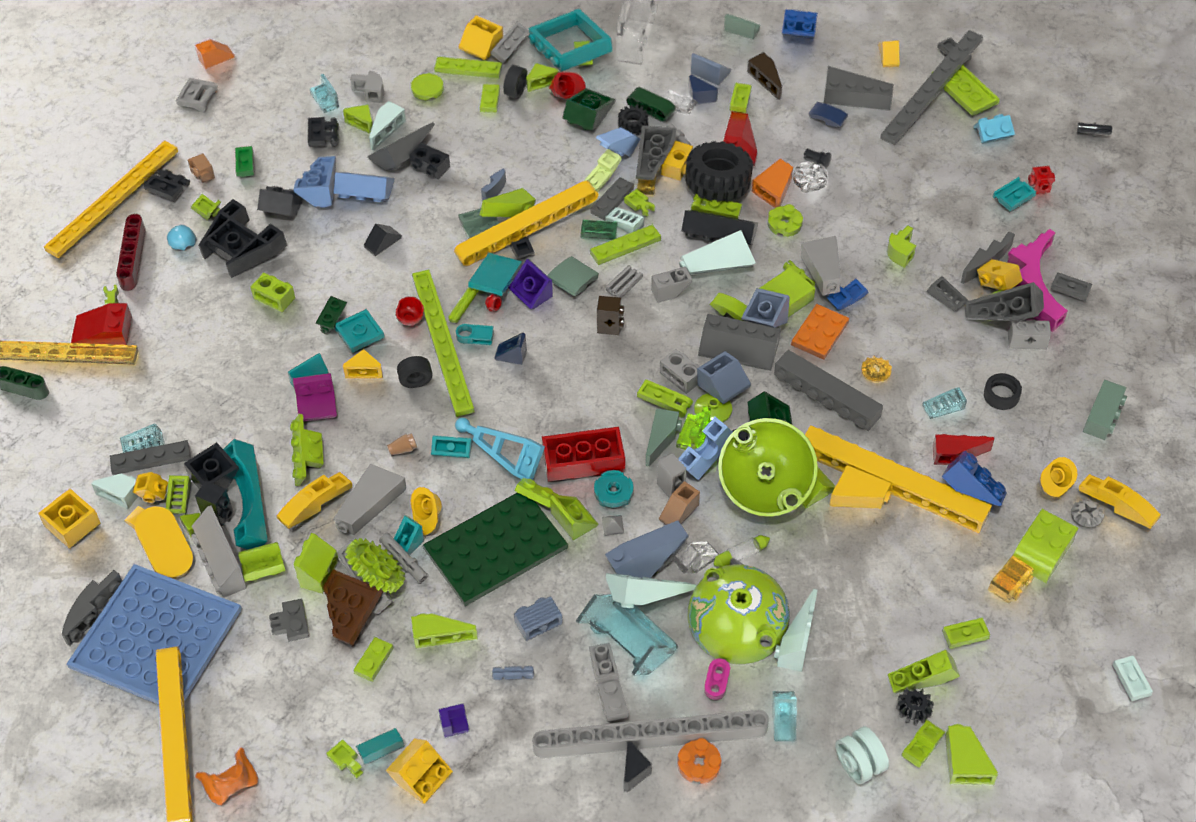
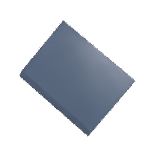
M692 53L691 74L719 86L732 70L710 59Z
M756 288L741 319L772 328L788 322L790 297L789 295Z

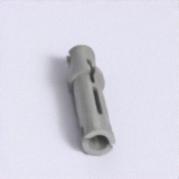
M387 532L380 537L379 542L403 565L405 572H409L418 583H422L427 579L429 574L417 564L418 561L415 558H412L395 541L390 533Z

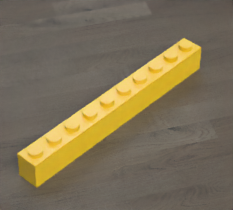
M810 425L805 433V436L814 448L818 462L842 473L846 466L849 465L891 483L890 491L892 495L976 533L981 532L992 505L985 501L957 492L945 483H940L927 475L913 471L909 467H904L893 460L877 455L875 452L863 449L857 444L845 441L839 436L825 432L821 428Z

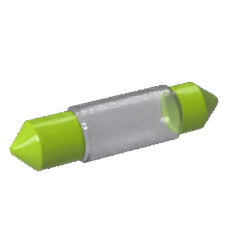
M759 535L727 549V551L716 555L713 565L719 568L730 565L732 558L742 561L766 548L770 537Z

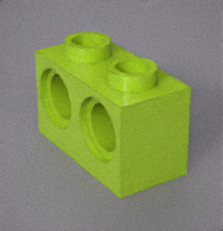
M264 272L250 287L253 299L280 312H283L295 299L294 289L290 283L283 282L275 276Z

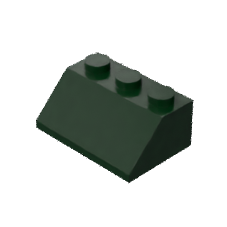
M765 391L747 402L750 421L771 418L792 424L790 406Z

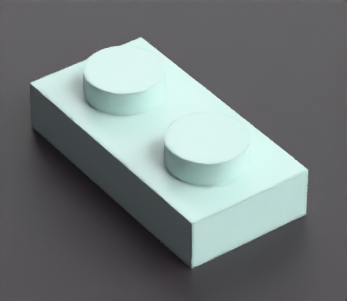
M1134 655L1113 662L1112 665L1131 701L1152 695L1153 691Z

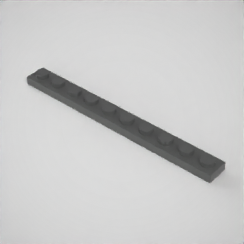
M971 30L967 31L884 129L880 139L893 145L897 144L983 41L982 35Z

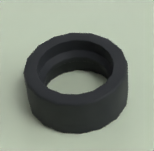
M512 65L509 68L503 84L504 95L517 99L522 95L526 87V77L528 76L526 68Z
M998 373L989 377L984 388L985 401L991 407L999 410H1008L1015 407L1022 393L1020 382L1014 376L1005 373ZM994 386H1005L1014 395L1007 398L1000 397L992 391V388Z

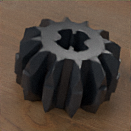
M914 686L911 691L905 689L903 694L898 696L896 708L900 711V717H906L907 723L913 720L916 725L919 720L923 723L926 722L927 717L932 715L934 703L930 701V694L924 695V689H921L919 692Z

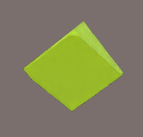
M200 513L180 516L181 523L190 537L194 534L192 525L199 518Z

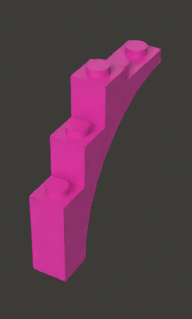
M1049 229L1045 233H1041L1033 243L1030 242L1027 246L1021 243L1016 248L1013 247L1008 253L1007 263L1019 265L1023 281L1015 287L1034 282L1042 290L1044 309L1038 316L1032 318L1036 321H1049L1050 331L1053 332L1064 323L1068 310L1060 305L1049 293L1040 272V259L1044 252L1052 245L1055 232Z

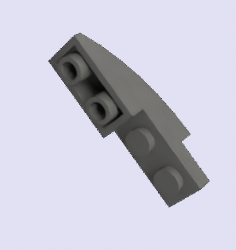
M115 570L107 575L99 584L92 580L73 603L62 630V636L69 647L78 641L89 627H92L99 616L97 610L106 604L107 600L121 584V576Z

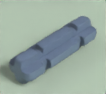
M509 666L504 667V669L494 667L492 676L494 680H500L502 677H505V679H522V677L531 679L534 677L533 666H525V668Z

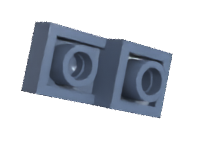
M504 168L490 176V183L481 189L482 201L498 196L506 184V171Z

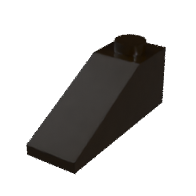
M764 52L749 59L747 73L778 100L781 99L782 84L773 59Z

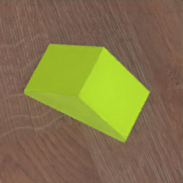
M535 63L526 77L527 91L530 92L550 86L558 70Z
M368 104L343 109L345 123L369 134L371 133L373 124Z

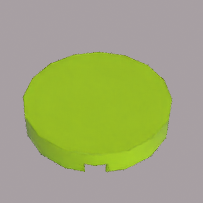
M421 74L416 76L411 82L413 95L421 100H430L433 97L435 99L444 90L443 80L436 74Z

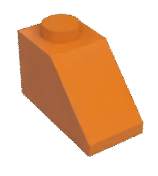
M211 39L195 45L198 60L205 69L235 58L228 45Z

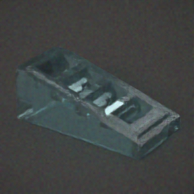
M957 387L923 402L922 406L929 418L933 419L964 410L967 399L960 387Z
M155 423L120 438L123 453L165 444L162 431Z

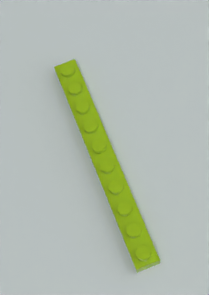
M430 270L412 273L418 298L424 306L423 314L455 416L459 417L474 413L473 403Z

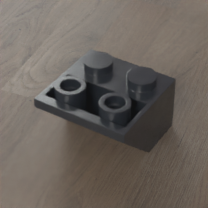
M266 186V189H260L257 210L295 216L304 199L296 194L294 189Z

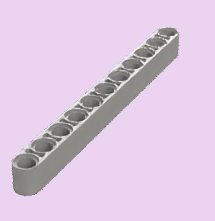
M762 710L543 730L538 731L533 736V751L539 758L624 751L627 750V742H632L638 749L685 745L699 738H704L708 742L758 738L767 733L769 717ZM754 722H761L763 725L758 726ZM733 724H739L742 727L736 728ZM718 726L720 729L714 730L711 727ZM691 728H696V729H698L699 731H697V732H692V731H690L689 729H691ZM675 730L677 733L670 734L668 731ZM648 732H653V733H655V735H654V736H649V735H647V733H648ZM631 734V735H633L634 737H632V738H627V737H625V735ZM606 736L612 737L611 740H605L603 738ZM585 738H588V739H590L591 741H589V742H583V741H581V740H582V739H585ZM563 740H566V741H568L569 743H568V744H561V743H559V742H561V741H563ZM539 743H547L546 746H538Z

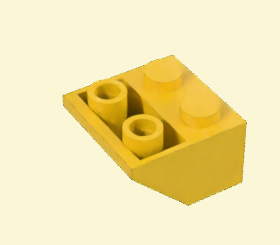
M476 15L466 25L458 47L460 50L486 60L491 55V51L503 38V27Z
M414 738L386 769V772L402 789L425 804L453 770L427 740Z

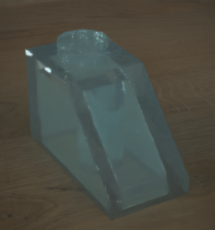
M773 691L774 741H796L797 699L794 691Z

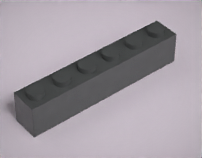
M789 349L775 363L774 375L778 379L807 394L811 399L822 403L826 408L834 410L843 418L854 422L858 427L869 431L880 419L883 410L882 404Z

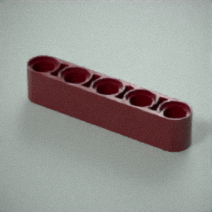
M131 214L125 221L116 271L120 288L124 291L133 290L137 284L145 237L144 223L139 214Z

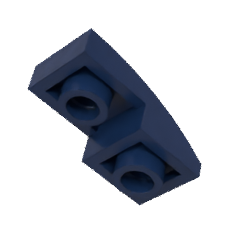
M816 102L808 113L810 118L824 120L826 125L840 127L848 117L846 112L821 102Z

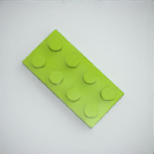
M964 65L959 68L943 87L972 116L999 104L1000 98Z

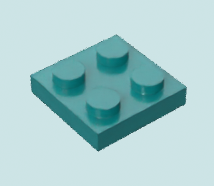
M367 309L339 321L335 325V330L352 353L385 338L384 332Z

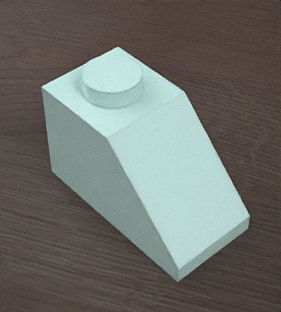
M121 473L94 480L91 483L96 495L126 509H129L138 498V495L133 493L136 478L133 476H126Z

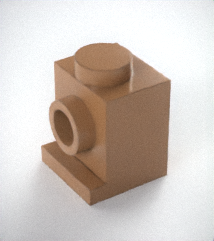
M204 153L187 159L191 173L196 178L199 177L202 183L215 178L212 165Z

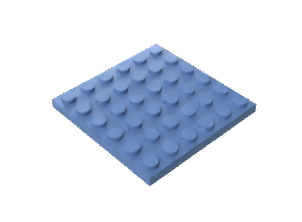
M134 564L67 662V666L72 670L159 705L156 650L179 646L185 702L238 617L242 607L227 599Z

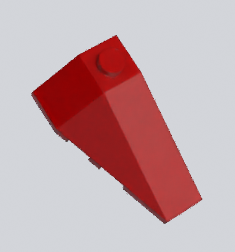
M731 112L723 142L727 144L732 143L736 147L743 148L749 154L753 161V166H755L757 148L749 116L745 113Z

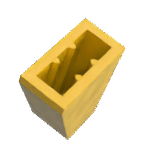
M847 465L831 494L830 506L881 509L884 502L888 503L891 498V483Z

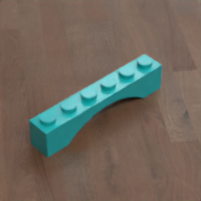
M233 439L223 450L239 467L234 479L241 493L243 510L241 519L234 528L235 544L237 547L249 550L263 546L268 542L254 445Z

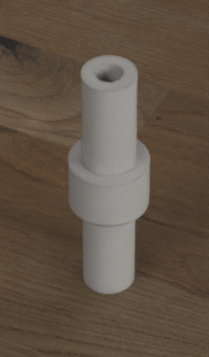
M669 123V124L666 126V127L676 128L672 123ZM676 129L675 140L691 145L685 138L684 133Z

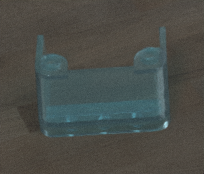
M594 594L576 619L577 623H589L591 630L596 634H608L634 658L632 662L634 669L631 672L634 676L649 675L673 655L678 648L677 643L635 605L634 608L621 607L620 602L613 601L612 595Z

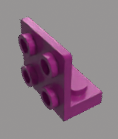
M331 373L293 378L298 414H303V422L337 417Z

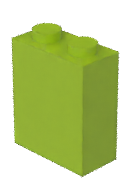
M791 267L759 288L789 295L788 317L812 302L815 295V287Z

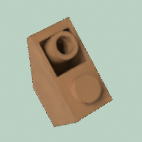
M684 481L670 496L659 520L665 525L677 520L681 524L699 506L700 491Z

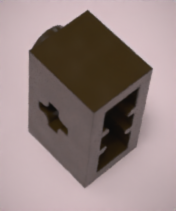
M599 296L597 305V333L619 335L620 328L624 327V305H621V298Z

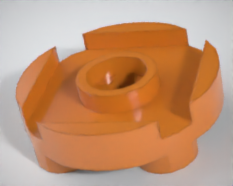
M699 738L686 743L678 753V770L687 781L703 784L717 777L721 767V755L713 744L704 738ZM696 758L704 759V765L694 764Z

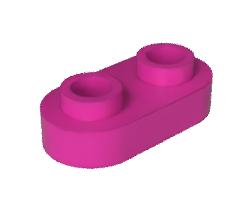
M714 659L709 665L704 692L712 700H719L725 695L730 675V665L726 660ZM721 670L723 673L719 674L716 671Z

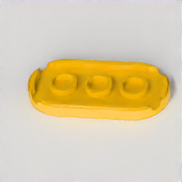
M158 506L143 510L135 520V532L154 572L175 580L188 574L193 564V554L174 515L168 509Z

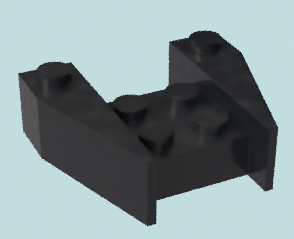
M234 199L220 209L198 245L203 259L208 258L213 252L226 259L228 262L225 264L231 278L275 257L287 246L283 231L271 223L259 234L244 226L250 221L246 207Z

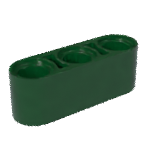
M642 87L635 88L626 98L629 106L633 105L635 108V105H637L639 109L643 107V111L646 110L648 116L661 122H665L676 110L673 102Z
M0 366L1 390L36 400H42L48 396L49 390L42 376L7 366Z

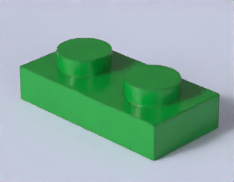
M252 146L235 148V170L237 177L254 175Z

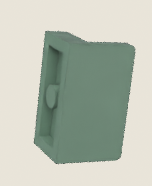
M730 14L725 15V31L754 40L760 30L759 24Z

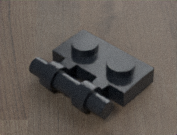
M325 117L308 118V146H326V141H331V145L336 146L339 141V134L337 133L339 123L337 118L333 117L330 121H325Z
M159 169L157 173L159 176L153 174L144 184V189L175 201L184 190L182 185L189 186L190 180L186 179L183 175H175L170 170Z

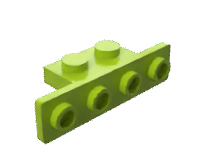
M298 414L290 425V430L292 431L291 446L293 447L292 462H294L292 477L295 479V486L298 487L306 478V466L321 469L324 465L322 433L304 429L303 414Z

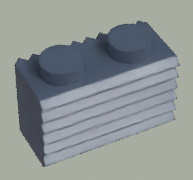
M552 596L547 598L541 597L534 604L528 607L522 606L514 613V622L526 641L563 624L562 613L552 599Z

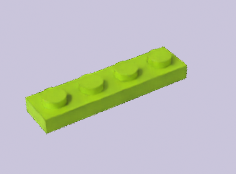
M437 56L434 70L436 73L499 79L502 63Z
M652 224L590 249V254L595 262L601 265L661 241V235Z

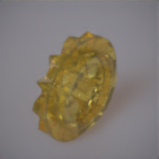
M875 355L872 358L867 357L861 367L862 374L867 379L875 382L888 379L892 370L888 360H883V357L876 358ZM874 365H877V367L880 368L879 372H877L876 368H874Z

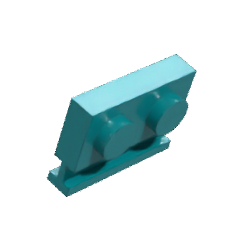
M1017 177L993 192L992 197L997 198L998 202L1011 212L1035 197L1037 191L1026 182L1020 181V177Z

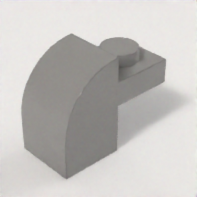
M369 71L368 75L351 74L352 91L364 92L366 102L382 103L384 98L383 80L378 73Z

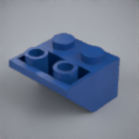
M785 9L782 35L814 38L818 13Z

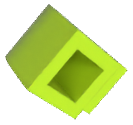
M908 225L903 230H900L897 235L894 233L890 234L887 247V255L890 260L904 268L914 258L916 245L910 242L913 228Z

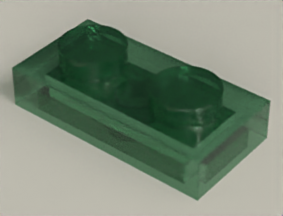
M582 220L581 237L614 240L617 236L618 222Z

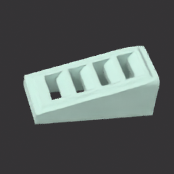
M618 207L605 217V220L628 233L637 231L644 226L643 216Z

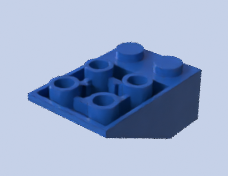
M962 452L947 466L942 477L955 491L999 507L1002 505L1007 494L1006 488L1001 482H996L991 477L992 474L987 468H982L977 463L978 460L972 453Z

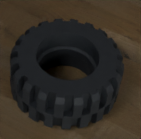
M723 141L705 142L701 146H696L689 153L685 182L692 193L698 194V197L702 199L706 198L707 201L730 202L732 199L737 200L747 193L750 188L753 161L743 148L736 147L735 144H727Z

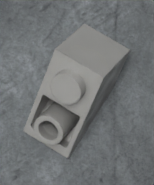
M686 266L652 275L651 291L657 303L674 299L692 282V278Z

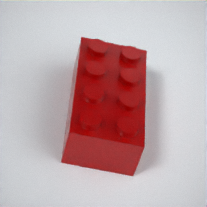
M619 426L542 436V445L545 446L543 457L548 482L601 475L611 470L625 472V454Z

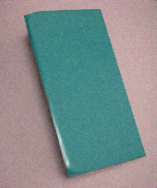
M320 353L288 371L290 384L293 387V378L328 374V369Z
M433 435L431 455L470 458L472 439Z
M394 728L356 745V748L364 765L403 748L404 742L397 729Z

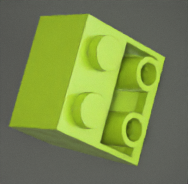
M311 533L308 540L304 541L302 552L294 561V568L300 588L323 594V586L332 570H335L339 559L337 550L314 533Z

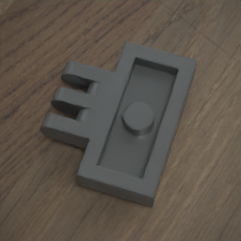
M302 598L282 602L283 611L269 615L270 625L273 628L271 630L272 635L287 633L288 642L309 638Z

